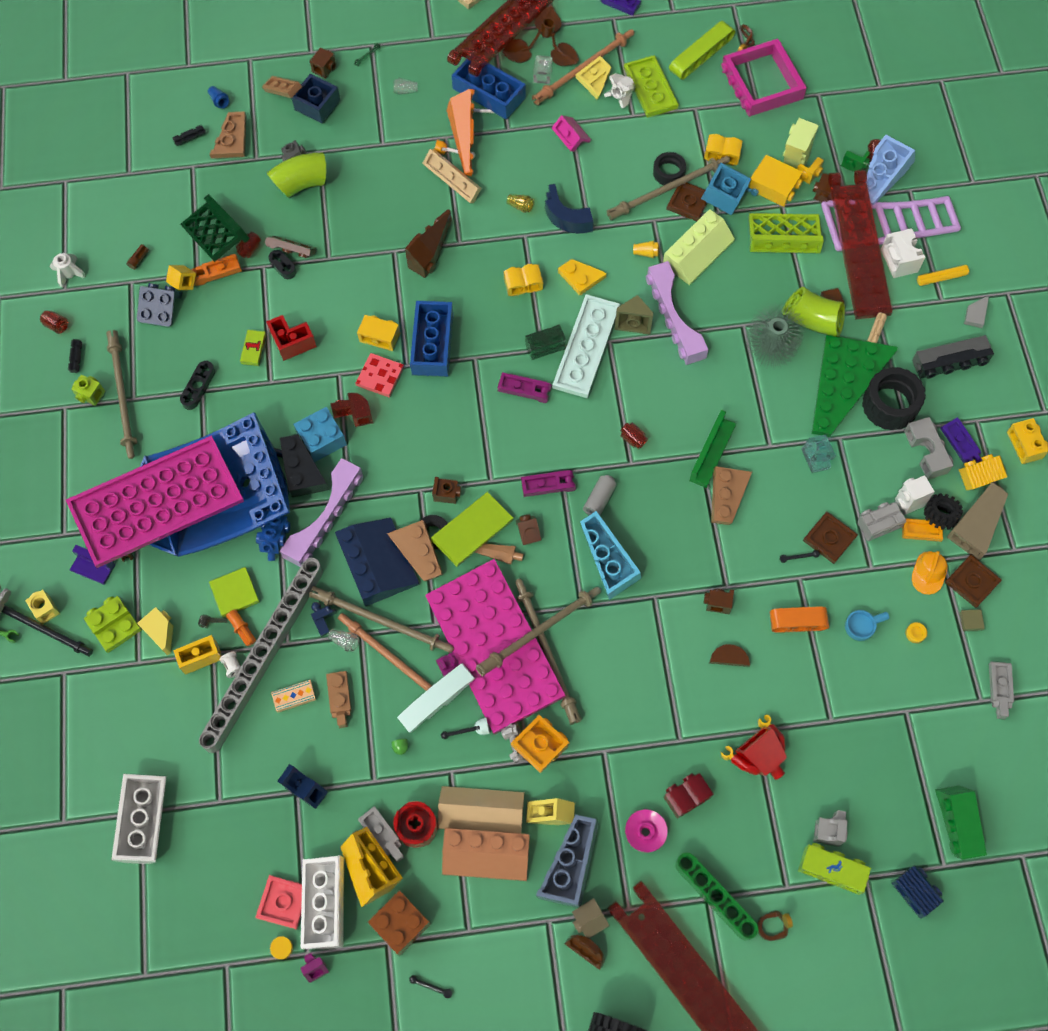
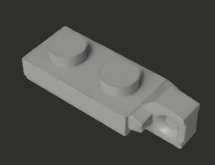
M990 662L989 678L992 707L996 708L997 719H1006L1009 717L1008 709L1012 708V703L1014 702L1012 664Z
M375 806L358 819L363 828L368 827L387 856L391 854L397 863L404 859V856L398 849L402 846L399 838Z

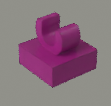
M453 652L436 660L443 677L459 666Z
M312 952L304 956L306 965L300 967L309 983L329 973L327 965L321 957H314Z

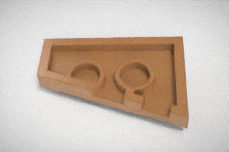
M245 111L228 112L221 127L220 136L216 138V145L210 152L211 158L245 157L246 113Z
M424 520L387 533L423 581L426 582L443 575Z

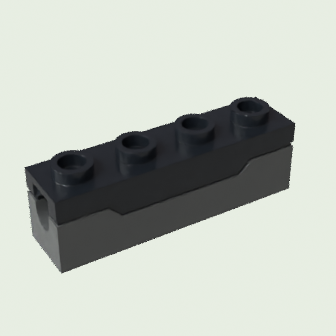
M984 335L916 351L912 362L919 379H930L943 373L947 375L960 369L967 370L977 365L984 366L989 363L994 352L991 349L987 336Z

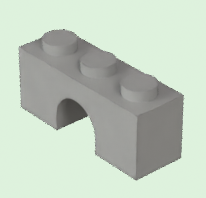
M930 417L908 423L904 433L911 447L921 445L930 452L919 463L927 480L948 474L953 467V459L948 455L945 443L940 439L937 427L932 423Z

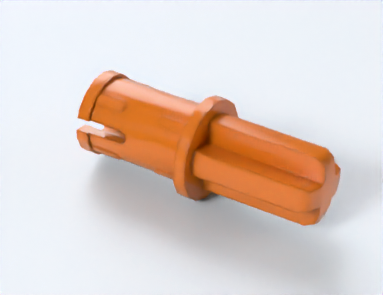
M237 609L230 611L226 617L234 627V632L238 633L246 646L253 645L256 639L249 630L248 623L243 621Z

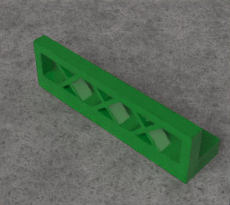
M723 410L720 411L689 480L705 488L708 487L714 468L718 465L736 427V423L724 419L726 412Z

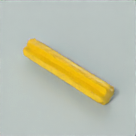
M967 265L919 275L917 282L919 286L966 276L969 273V268Z

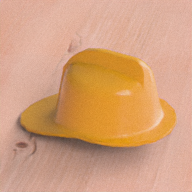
M939 551L923 552L916 560L912 573V583L916 590L922 594H934L941 589L944 583L948 565Z

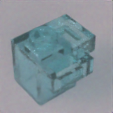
M826 434L809 438L801 448L812 473L828 470L831 467L830 460H833L836 456Z

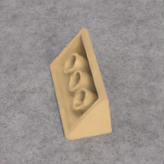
M442 786L438 803V829L450 828L521 834L524 792Z

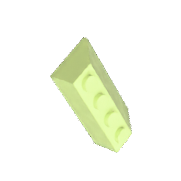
M709 209L664 253L663 263L669 261L674 274L688 285H691L734 242L735 238L724 219Z

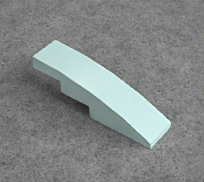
M461 663L415 700L397 718L409 733L414 732L426 719H430L444 705H448L475 677Z

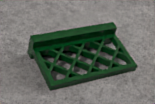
M208 194L204 197L206 203L180 225L206 254L216 262L239 241L242 240L246 243L250 238L235 220ZM208 210V214L206 216H202V214ZM216 219L215 224H210L211 220ZM200 221H205V225L199 226ZM192 222H195L194 227H187ZM219 228H224V232L218 233ZM214 229L213 234H207L208 230ZM203 230L202 235L196 236L198 231ZM234 236L233 239H231L229 242H226L227 237ZM216 238H222L221 243H215ZM211 239L210 244H205V240ZM219 248V250L213 255V249Z

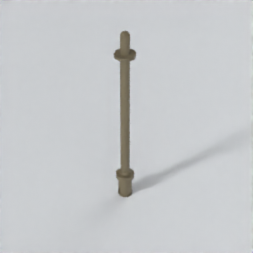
M725 156L717 161L711 158L709 160L710 164L628 203L620 202V205L606 210L607 216L610 220H613L623 214L627 215L630 209L710 171L715 173L720 163L727 164L730 161V157Z
M111 330L106 332L108 340L107 351L112 354L124 438L120 440V444L126 447L127 457L133 459L135 457L133 446L138 441L131 434L119 356L122 346L119 344L118 331L113 330L112 337Z
M517 579L515 583L520 593L517 601L524 603L535 629L540 625V622L530 600L534 594L533 592H527L522 579ZM543 632L537 638L548 663L566 695L562 700L561 707L565 709L570 725L582 721V718L576 707L577 701L575 698L570 697Z
M313 586L311 590L318 594L309 593L310 598L323 602L325 606L336 605L430 645L431 651H434L436 647L449 653L454 650L452 645L439 640V634L431 637L339 599L333 591L328 592Z
M595 587L589 592L580 591L579 599L501 652L489 654L487 659L476 665L478 673L481 676H485L494 668L501 667L505 658L582 605L590 607L592 605L591 599L601 593V588Z

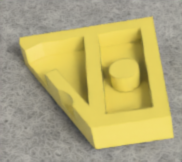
M599 56L578 72L575 78L596 99H599L611 66Z

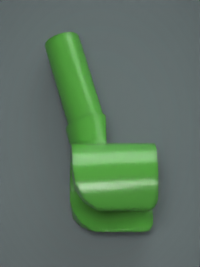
M0 630L1 636L5 637L12 644L16 643L10 639V636L13 634L19 636L15 630L7 632Z

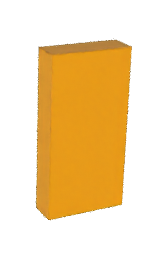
M905 518L906 523L902 527V538L939 542L943 540L941 526L935 528L934 523L932 525L929 524L930 520Z

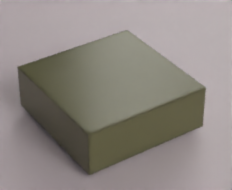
M961 610L959 612L963 631H983L985 629L981 610Z

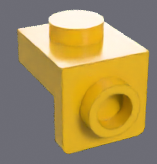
M817 157L809 168L799 164L797 169L803 172L801 179L810 184L815 177H819L823 171L822 164L824 160Z

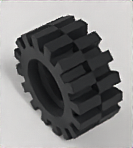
M939 493L938 496L935 494L929 499L924 509L926 521L930 520V525L934 523L935 528L941 526V530L945 528L949 530L957 525L962 516L963 507L959 505L960 502L958 500L954 501L955 497L949 498L948 494L943 496L942 493ZM938 509L944 510V511H946L948 514L942 513V512L939 511Z

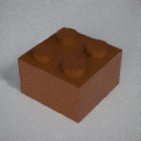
M400 890L368 921L372 928L399 956L431 925Z

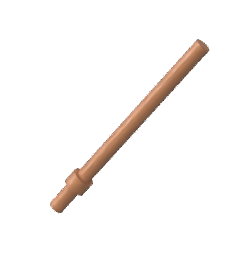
M344 613L339 615L338 620L346 625L352 634H357L425 691L432 687L430 683L364 631L357 621L353 622Z

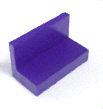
M75 545L72 552L77 558L70 571L105 585L115 567L114 562L112 561L96 568L88 549Z

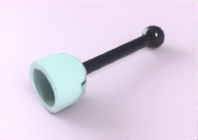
M487 718L477 720L474 727L452 732L443 731L441 738L447 739L449 736L476 731L480 735L490 734Z

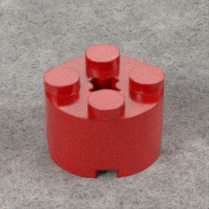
M419 801L406 803L396 812L393 821L394 830L401 842L412 848H420L430 844L436 836L438 829L437 819L432 809ZM418 820L421 825L414 829L411 824H415V821Z

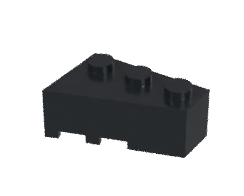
M299 435L279 438L288 490L292 498L328 491L327 483Z

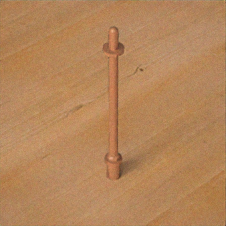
M630 29L623 35L617 33L616 40L551 86H543L541 91L532 96V100L537 99L534 103L539 105L547 98L553 97L555 90L574 78L578 72L599 56H605L619 45L625 47L627 45L626 40L634 35V30Z

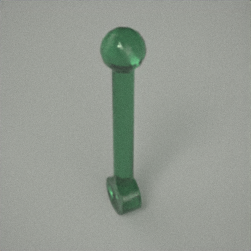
M376 43L374 45V48H372L360 59H356L354 64L357 67L360 66L361 62L364 59H366L375 50L380 49V45Z

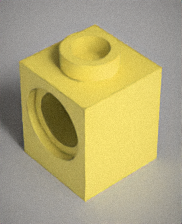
M43 589L34 592L25 600L35 618L42 624L60 614L51 597ZM45 602L44 606L42 608H39V606Z

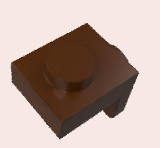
M526 514L520 516L519 520H516L523 545L542 540L537 520L534 516Z

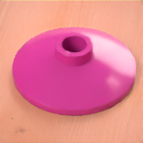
M647 809L639 810L629 817L625 827V835L629 844L634 849L644 853L654 852L666 841L667 825L662 816L657 812ZM643 829H648L650 834L644 836L642 834Z

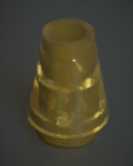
M509 194L507 204L526 213L532 210L534 200L527 195Z

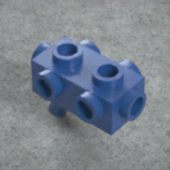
M286 516L261 526L262 532H257L256 543L259 544V551L268 553V561H275V554H279L281 547H284L286 533H289L291 523L288 522Z

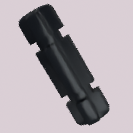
M199 125L195 127L196 129L192 128L181 133L180 136H174L173 141L175 145H182V142L186 143L198 138V135H204L206 133L204 127Z
M72 339L68 370L70 373H78L82 342L80 339Z

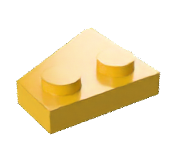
M573 259L558 268V273L579 296L606 278L604 271Z

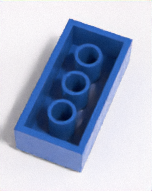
M472 53L452 74L454 90L462 93L468 89H474L473 101L506 120L526 98L525 83Z
M416 301L410 358L412 375L448 377L453 325L452 302Z

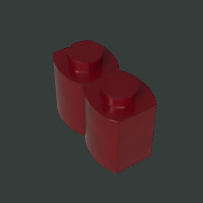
M691 773L683 779V784L679 786L673 784L665 790L667 794H665L664 799L677 819L714 795L700 773L697 775Z

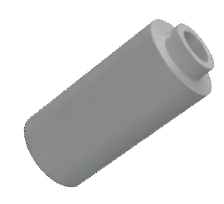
M609 475L599 477L583 507L585 513L591 515L597 511L601 516L617 486L613 477Z

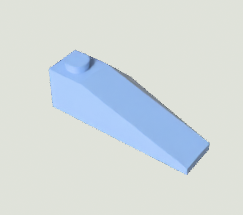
M885 135L874 150L859 198L874 205L914 163L915 150Z

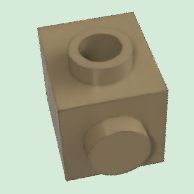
M594 898L572 911L576 919L573 921L579 934L583 932L588 939L610 926Z

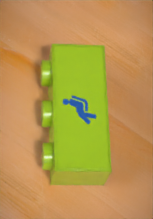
M817 843L808 844L805 847L798 872L858 895L864 893L871 870L870 867L865 866L866 863L858 859L849 860L845 858V854L838 851L831 853L824 850L825 847Z

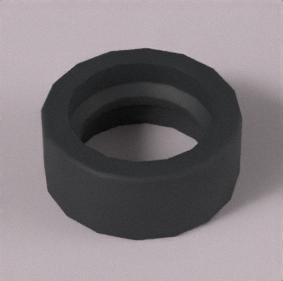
M665 152L655 159L653 176L659 184L666 185L685 176L686 162L680 154ZM664 164H673L680 171L669 175L663 173L659 168Z

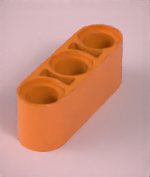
M826 607L777 608L770 611L772 632H805L829 629Z

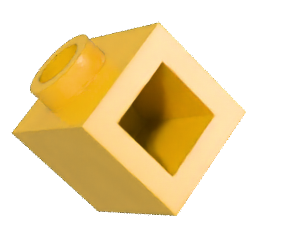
M169 265L166 282L177 290H193L196 273L184 265Z

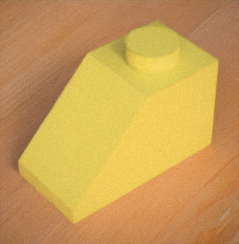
M155 607L137 624L168 656L171 653L173 625L169 622L171 617L164 610L160 612Z
M558 798L529 801L527 803L526 823L547 825L571 824L574 819L575 802Z

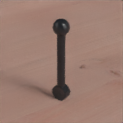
M815 550L812 553L781 555L779 560L781 563H785L787 560L812 556L817 558L820 556V552Z
M415 975L409 978L411 984L417 983L443 994L445 998L452 996V991L449 989L443 990L419 980Z

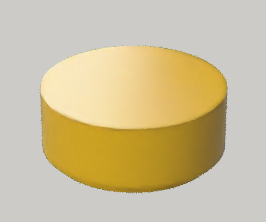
M918 622L911 623L905 632L907 639L912 643H920L927 637L926 627Z
M283 936L275 938L270 945L272 956L280 960L288 958L293 951L291 940Z

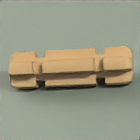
M882 312L877 314L867 342H878L887 319L886 314Z

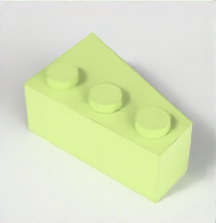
M801 118L798 119L796 124H792L789 131L791 135L788 137L783 153L785 164L796 169L799 164L806 165L819 125Z

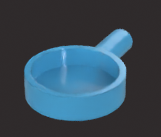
M857 610L852 612L846 619L845 630L852 639L865 641L875 633L877 623L888 620L890 617L887 612L872 616L867 611Z

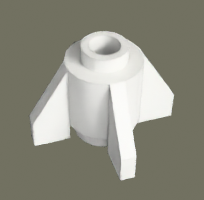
M614 73L609 76L613 86L604 96L613 95V97L620 99L621 108H624L629 103L631 94L635 89V84L630 77Z
M58 254L50 264L51 269L57 271L60 287H64L67 279L72 278L74 275L82 278L86 276L84 271L75 265L77 257L74 254Z

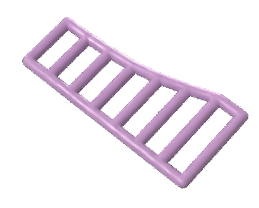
M949 196L904 202H876L874 205L866 201L842 198L821 203L835 250L838 252L883 244L886 235L891 233L883 209L894 210L900 230L903 231L908 228L901 209L911 208L918 231L914 232L915 239L961 230ZM945 204L952 226H942L935 205ZM839 206L851 241L850 243L841 244L829 207ZM847 206L858 208L868 240L858 241ZM928 206L935 225L934 229L926 230L918 207ZM865 208L876 209L885 237L875 238Z

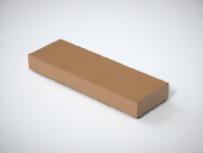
M272 76L262 86L265 92L292 98L302 87L297 81Z

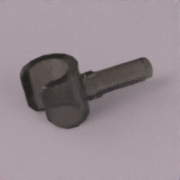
M201 615L198 624L199 627L208 628L210 623H227V618Z

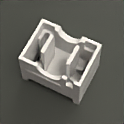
M912 228L887 234L881 247V252L893 278L919 272L925 259L922 249L915 248L917 239H915L916 236Z

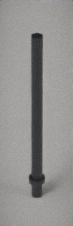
M6 605L1 611L73 648L76 653H82L88 657L93 653V650L85 646L83 642H77Z

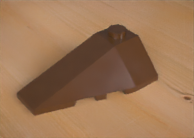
M449 209L435 219L433 226L428 225L425 227V232L423 234L418 233L405 247L408 268L424 278L429 273L431 274L436 267L452 222Z

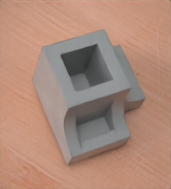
M837 810L831 819L818 818L815 822L813 842L838 847L845 843L848 834L847 820H845L846 812Z

